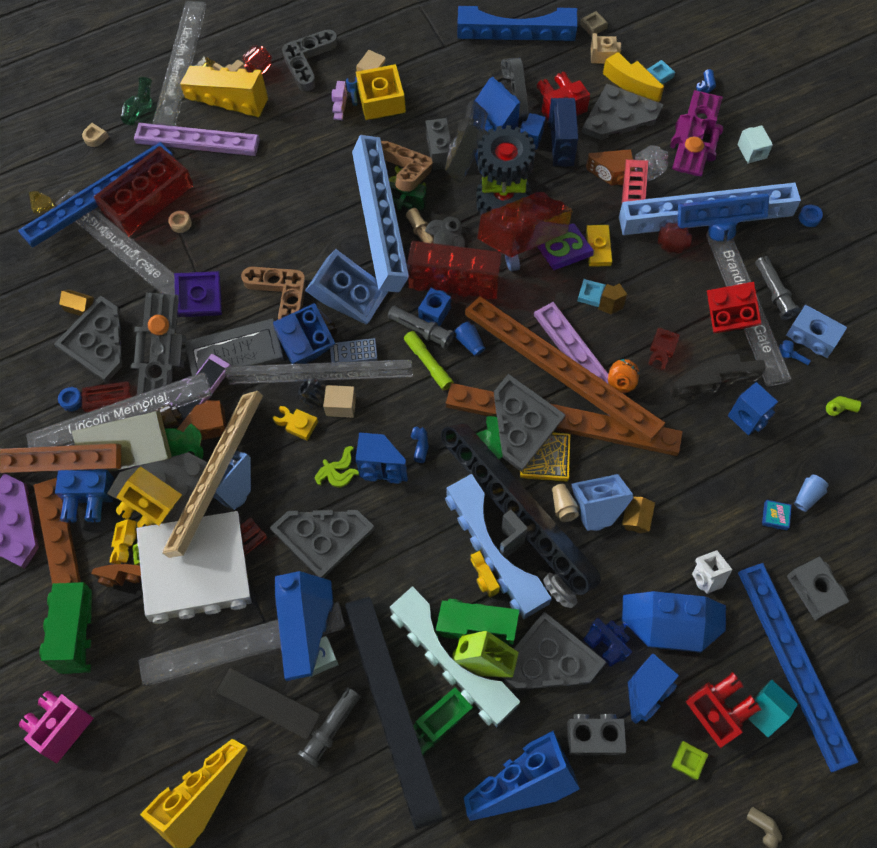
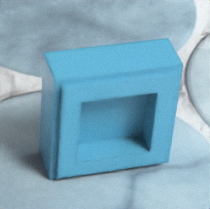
M662 60L647 69L662 85L675 75V71Z
M584 279L577 301L599 307L605 284Z

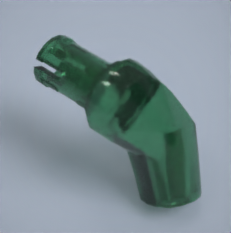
M139 77L138 94L124 102L121 120L124 124L134 125L140 116L151 109L153 100L150 97L152 83L150 78Z

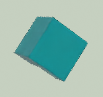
M771 680L754 698L755 703H758L762 710L748 719L762 733L769 737L791 717L798 704Z

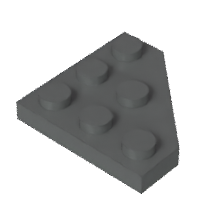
M606 84L582 128V133L602 140L609 138V135L619 132L623 134L634 131L636 127L642 125L647 127L655 125L664 104Z
M100 296L54 345L108 383L122 368L120 310L113 303Z
M508 374L494 390L502 458L522 472L565 419L566 415Z
M188 452L141 466L182 494L162 523L179 520L208 462ZM139 467L120 472L107 494L118 499L117 495Z
M313 510V512L287 511L270 529L316 576L325 578L375 530V527L358 510H347V512Z
M543 612L514 648L519 653L513 677L501 678L515 690L589 684L606 661L547 613Z

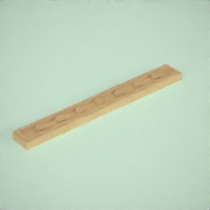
M254 391L242 395L163 549L162 554L168 558L184 556L263 397L260 392Z

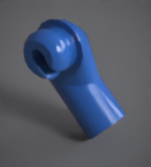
M711 69L704 72L705 81H702V84H697V91L709 93L716 87L714 71Z
M413 427L411 438L418 440L413 460L418 463H424L429 447L427 431L423 427Z

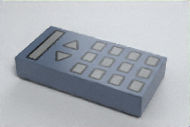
M375 338L338 342L330 348L332 367L378 362Z

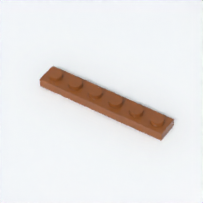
M121 444L0 449V474L53 472L58 470L121 469Z
M57 478L35 484V495L52 584L81 582L70 524L60 521L63 500L55 494Z

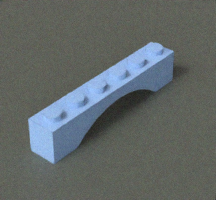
M470 474L447 487V497L445 498L447 505L451 510H456L460 516L457 518L460 526L464 531L468 529L472 536L470 541L476 551L481 550L485 557L486 565L498 577L496 581L500 586V590L503 594L507 592L512 600L509 602L511 608L520 609L519 614H521L523 619H526L548 606L551 597L540 579L511 564L494 546L484 521V492L474 476Z

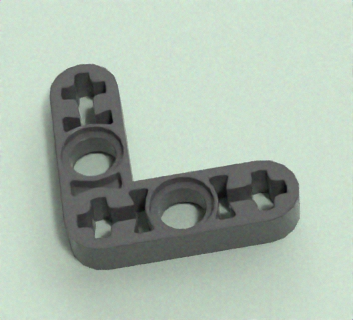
M323 30L283 46L284 60L300 90L310 91L315 87L314 74L306 59L336 48L338 44L337 35L333 30ZM308 44L315 45L311 49L305 48ZM298 64L304 65L301 69L294 68Z
M521 58L502 59L501 70L503 78L511 79L512 94L520 101L519 122L526 121L529 116L522 60Z

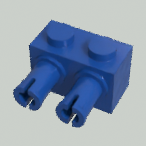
M107 469L58 470L55 494L63 500L60 521L70 523L71 519L72 523L76 522L78 503H87L85 521L94 522V519L96 522L101 521L103 502H113L114 498L107 493L116 479Z

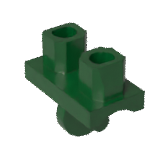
M396 181L389 182L393 203L397 205V212L403 213L405 209L410 210L413 208L424 211L426 207V186L419 184L412 191H402L396 187Z

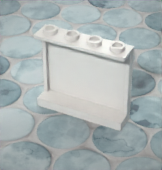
M238 511L203 517L184 556L168 558L162 554L178 521L163 523L159 526L151 525L136 528L144 610L149 622L153 621L154 624L168 622L169 618L174 617L189 619L194 617L196 613L216 614L223 608L231 607V609L237 610L245 608L246 604L252 603Z

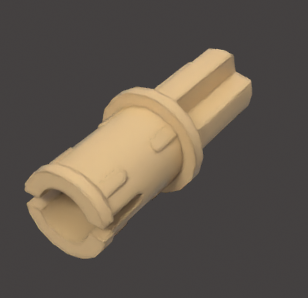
M417 208L410 209L406 213V218L414 228V234L419 236L425 247L432 248L434 246V236L425 232L428 223L423 220Z

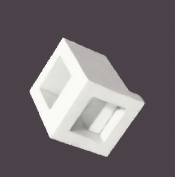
M716 550L697 557L695 560L697 565L692 573L697 587L707 594L723 588L732 568ZM716 565L719 570L713 571L712 569Z

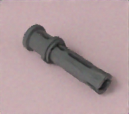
M768 256L759 258L755 264L772 293L771 301L777 305L780 311V318L788 320L795 317L800 312V308L794 304L791 298V291L783 286Z
M395 305L389 310V319L422 334L425 340H432L440 344L443 349H447L450 346L455 333L453 330L448 331L438 326L437 322L429 323Z
M347 688L319 730L316 729L311 733L312 738L304 750L298 752V755L317 768L319 766L318 761L326 749L332 747L333 737L361 696L352 689Z

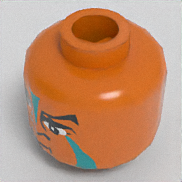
M626 359L613 363L608 373L609 385L621 393L631 392L635 389L639 380L640 372L637 365Z

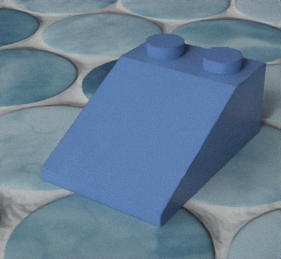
M337 249L326 258L305 290L321 303L366 325L388 293V291H379L376 278Z

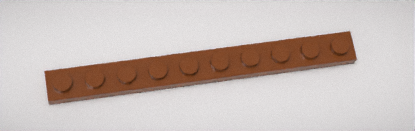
M482 297L477 298L465 309L467 317L647 442L651 443L664 428L665 422Z
M451 383L446 401L447 408L497 417L494 392ZM551 404L566 415L556 431L674 456L679 454L682 431L664 427L649 443L611 416Z

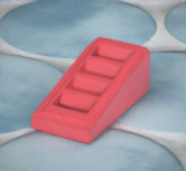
M626 160L622 202L646 199L648 160ZM630 167H640L642 172L630 171ZM630 176L641 177V181L630 180ZM629 185L640 186V190L629 189ZM629 195H639V199L628 197Z

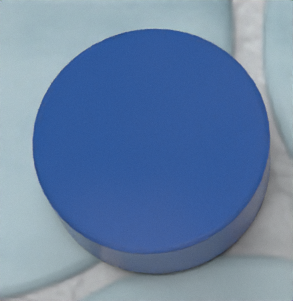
M815 205L804 206L799 214L800 222L807 227L817 226L823 217L822 210Z
M74 387L65 388L58 396V403L66 411H75L84 402L83 395Z

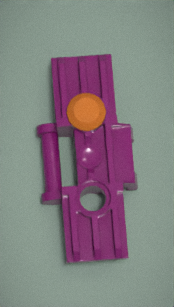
M694 90L688 114L680 115L675 126L676 133L670 143L671 148H675L676 144H679L672 167L673 170L701 177L705 161H714L717 154L715 151L718 139L723 132V126L716 123L722 96ZM703 113L708 118L701 119L697 116V114ZM704 134L711 135L709 143L703 142Z

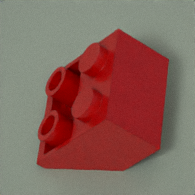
M754 282L707 290L714 334L761 325Z

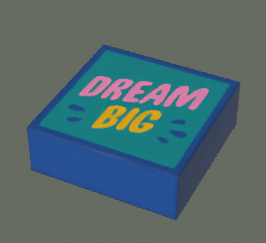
M766 500L764 502L762 526L788 530L790 526L791 505Z

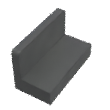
M512 510L503 515L501 531L507 539L501 543L500 553L505 558L525 543L528 529Z

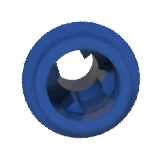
M468 321L455 330L456 339L474 356H478L486 349L474 324L471 325Z

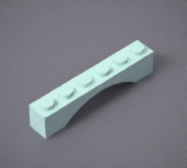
M413 586L390 606L391 613L393 614L390 616L391 620L399 628L402 626L406 628L409 632L407 637L416 647L421 645L427 651L425 657L433 666L439 664L445 671L442 675L452 686L456 683L461 688L462 696L471 705L474 703L481 710L478 714L487 725L493 723L497 728L519 706L520 701L503 682L488 680L474 675L458 665L447 654L434 632L430 604Z

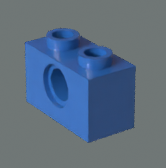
M755 382L739 396L728 417L749 436L754 430L759 432L768 424V420L775 414L773 409L778 401Z

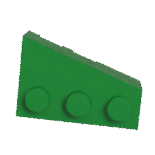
M84 582L53 583L52 591L47 597L49 611L48 617L45 618L43 624L45 637L44 643L41 644L39 650L41 661L59 674L90 673L91 664H85L86 648H91V640H86L87 623H91L92 590Z
M457 599L442 600L436 636L459 641L461 636L488 631L512 648L520 609L468 604Z

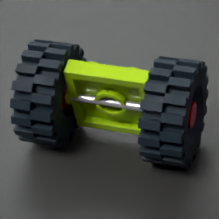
M506 125V129H502V126H497L496 131L493 129L488 130V135L484 133L482 141H479L478 168L479 171L481 170L482 179L477 187L478 212L480 211L482 218L486 217V222L491 223V221H494L495 226L503 223V227L508 226V222H511L512 225L517 224V219L519 221L523 220L524 215L528 213L531 189L529 188L527 178L528 173L531 174L535 158V144H533L532 137L528 138L526 131L520 133L521 128L519 127L512 130L511 125Z

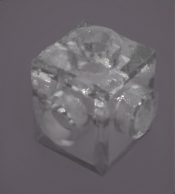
M650 145L635 156V160H648L647 180L649 181L664 173L668 167V152L660 149L658 146ZM635 167V171L642 172V168Z

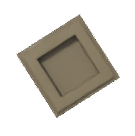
M597 11L580 20V25L591 37L593 33H599L608 27L607 21Z

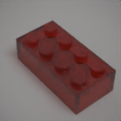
M159 146L93 196L100 211L124 234L130 236L190 189L193 183L188 170Z
M536 192L533 195L523 197L520 200L507 203L502 207L481 214L477 239L505 255L513 257L568 233L573 209L561 201L548 197L546 193Z
M412 241L407 262L409 288L419 291L433 288L437 291L442 290L446 293H454L460 296L469 295L482 297L483 299H497L502 252Z

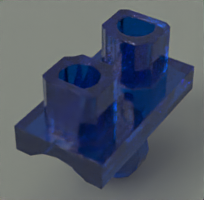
M597 618L591 624L590 630L584 638V641L593 649L601 641L609 647L602 655V658L610 667L617 664L620 660L624 662L632 653L625 645L630 640V637L624 632L628 627L625 622L618 626L611 620L606 626Z

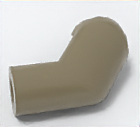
M752 807L747 815V819L764 830L766 835L763 838V843L767 847L777 848L778 843L782 842V834L776 822L771 817Z

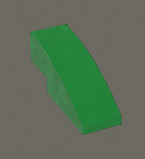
M456 687L422 715L413 725L422 755H425L473 708Z

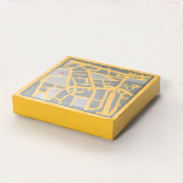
M553 433L522 472L520 471V478L568 481L570 434Z

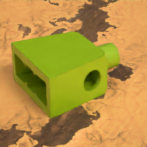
M482 631L461 636L457 649L453 651L452 659L458 665L463 666L478 676L513 677L519 652L488 631Z

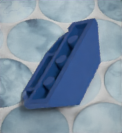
M655 591L623 595L622 622L648 647L701 653L726 631V605L704 596Z

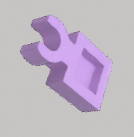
M337 81L336 90H332V102H335L333 105L334 120L343 119V111H345L347 100L345 81Z

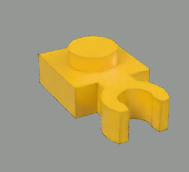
M280 406L279 410L285 416L283 418L274 416V422L279 426L287 425L285 429L288 433L308 441L318 423L317 417L296 409L294 414H291L287 407Z
M126 519L116 523L111 547H114V550L110 557V563H127L129 557L128 547L132 546L137 536V531L135 530L137 521Z
M478 551L472 554L470 560L478 572L479 578L476 580L483 593L487 591L489 597L498 594L500 586L489 566L486 565L481 552Z

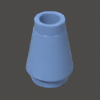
M812 474L809 478L805 479L794 505L798 509L807 512L809 508L827 493L828 483L821 477Z

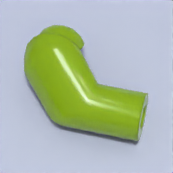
M838 396L827 403L826 412L831 416H836L844 410L858 413L861 401Z

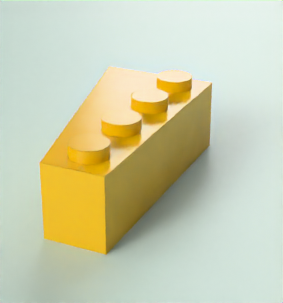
M190 66L180 83L185 98L189 100L203 102L227 110H234L246 115L259 117L268 100L261 70H254L253 73H249L246 69H238L237 72H233L228 68H221L218 71L212 67Z

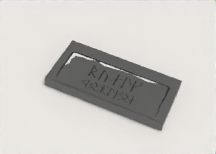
M273 318L186 341L185 346L192 378L211 354L231 365L232 368L227 375L284 361L279 339L274 330Z

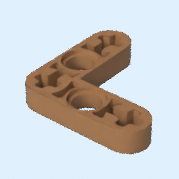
M381 141L384 159L404 167L396 177L395 185L398 189L412 191L431 173L433 166L432 158L397 144Z
M248 267L242 272V281L248 289L282 292L278 320L289 315L288 311L292 314L302 309L306 280L301 271ZM253 275L256 276L252 281H249ZM272 276L280 278L277 283L272 284L268 282ZM295 279H299V281H297L296 284H292V282H294ZM295 296L298 298L295 304H288L286 302L289 297Z

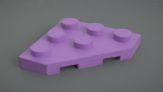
M4 473L0 478V556L25 569L39 548L33 527L35 524L32 508L28 500V486Z

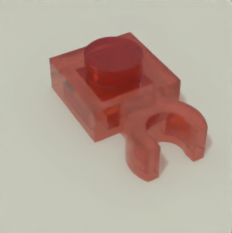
M658 327L650 351L654 352L649 360L650 366H652L654 360H660L662 362L661 369H665L668 357L672 358L680 334Z

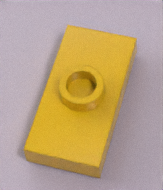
M587 225V242L594 250L593 256L589 257V266H611L612 255L609 225Z

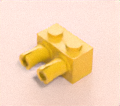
M140 466L117 495V498L122 502L117 507L116 512L120 515L124 510L123 518H130L134 510L142 514L143 516L137 522L138 528L143 527L144 524L146 526L155 524L159 526L171 512L182 494Z

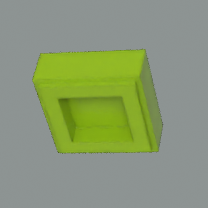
M683 741L671 767L698 780L708 754Z

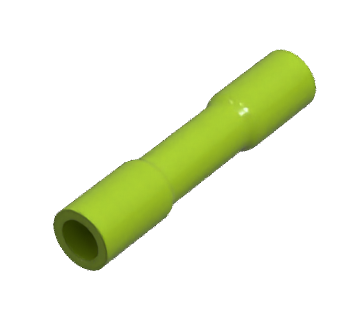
M411 331L407 333L404 337L405 342L424 363L442 390L450 388L451 383H454L443 367L436 362L416 332Z

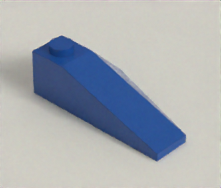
M301 571L275 576V598L285 680L290 681L312 676L320 651L321 637L323 632L326 631V620L329 611H332L333 607L331 580Z
M554 731L527 744L523 748L524 753L515 761L509 759L504 763L505 769L497 776L487 777L463 797L470 821L556 802L580 789L573 769Z

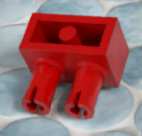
M566 72L558 73L554 78L560 87L557 90L552 88L547 79L538 82L536 87L543 96L542 113L547 120H549L551 98H575L576 116L588 111L590 93L580 80L572 83Z
M734 672L715 686L709 682L688 696L685 701L720 748L743 733L742 722L762 710L759 704L755 703V699L751 695L734 708L727 707L725 699L744 687L740 680L731 684L738 679Z

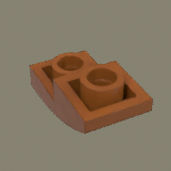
M106 565L93 569L91 573L99 579V584L107 587H113V584L123 586L125 580L135 584H140V581H142L141 569L138 565Z

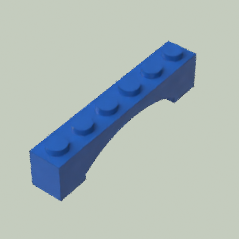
M458 6V39L575 41L577 8H557V11L541 17L510 19L478 10V6Z

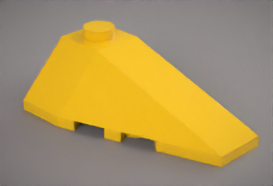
M231 739L207 757L201 769L194 773L189 771L182 776L184 781L172 791L168 787L161 792L140 815L174 848L191 847L197 837L204 831L248 750L247 747Z

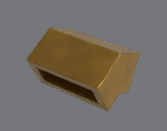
M620 283L615 286L606 285L601 296L599 310L613 314L623 309L627 293Z
M72 290L61 291L59 304L65 312L81 316L93 304L94 297Z
M633 497L632 501L625 508L622 522L625 529L640 534L650 531L655 502L643 497Z

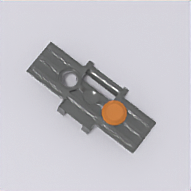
M146 292L143 326L135 327L134 331L137 332L134 363H132L131 368L139 369L136 403L148 401L149 404L151 402L152 404L157 403L160 405L169 404L173 367L184 368V361L180 358L182 343H186V336L176 334L179 295ZM146 334H152L149 363L146 364L143 363ZM160 366L162 369L161 376L152 378L150 370L153 371L155 367ZM163 396L164 401L159 403L157 398Z

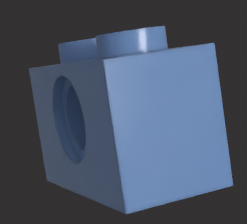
M805 305L786 336L794 342L808 347L814 353L828 358L847 327Z

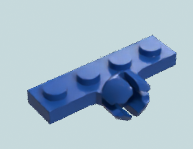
M764 193L678 204V226L680 228L708 225V235L712 240L723 241L724 235H727L726 241H729L736 235V225L738 222L768 218L770 196Z

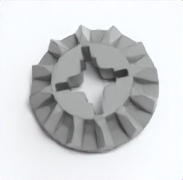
M548 573L543 580L546 589L557 602L569 608L577 604L576 594L570 590L557 574Z

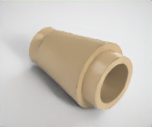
M559 484L554 486L552 492L556 517L560 518L562 522L576 519L579 516V506L566 488V485Z

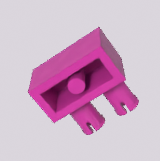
M46 691L43 696L47 698V701L40 697L38 705L47 712L40 720L33 713L26 714L24 718L29 722L26 723L21 719L19 727L28 733L24 738L28 744L40 754L58 763L94 718L61 694L58 698L53 692Z

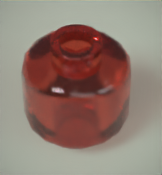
M257 45L252 46L242 56L245 69L249 73H253L254 70H261L263 75L272 66V56L262 45L260 47Z
M671 222L661 227L658 235V244L661 245V249L674 253H682L685 247L690 246L692 234L688 233V227L680 228L677 223Z

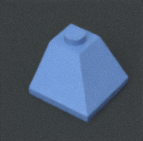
M235 451L213 496L223 505L233 510L243 505L247 499L246 496L251 492L250 456L239 451Z
M618 474L571 484L575 501L579 506L580 519L587 531H597L604 527L612 526L633 499L632 492Z

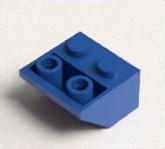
M491 77L473 103V118L487 132L490 129L496 131L497 126H502V129H506V125H511V129L515 130L519 122L520 101L501 82Z
M315 303L273 322L274 330L294 369L315 360L335 345Z
M359 433L356 464L360 478L367 481L383 479L390 483L407 482L406 459L385 435Z
M652 654L628 681L631 719L635 724L641 719L646 722L660 707L657 701L660 700L662 702L677 687L674 681L679 675L655 654Z

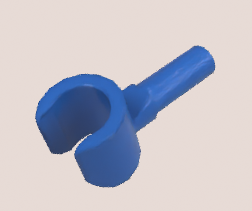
M356 77V81L350 83L348 78L346 79L347 91L351 93L353 106H357L356 94L358 86Z
M784 340L783 345L780 344L779 355L782 358L792 357L806 365L810 363L811 360L793 351L794 343L792 341Z

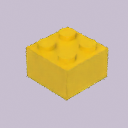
M396 64L356 72L358 91L366 120L406 113L404 92Z

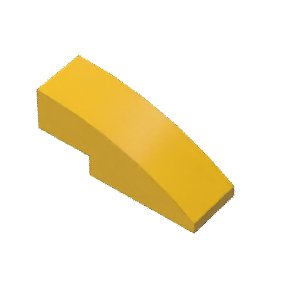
M619 52L605 60L603 74L613 83L626 91L659 102L661 100L664 86L638 61L630 64Z

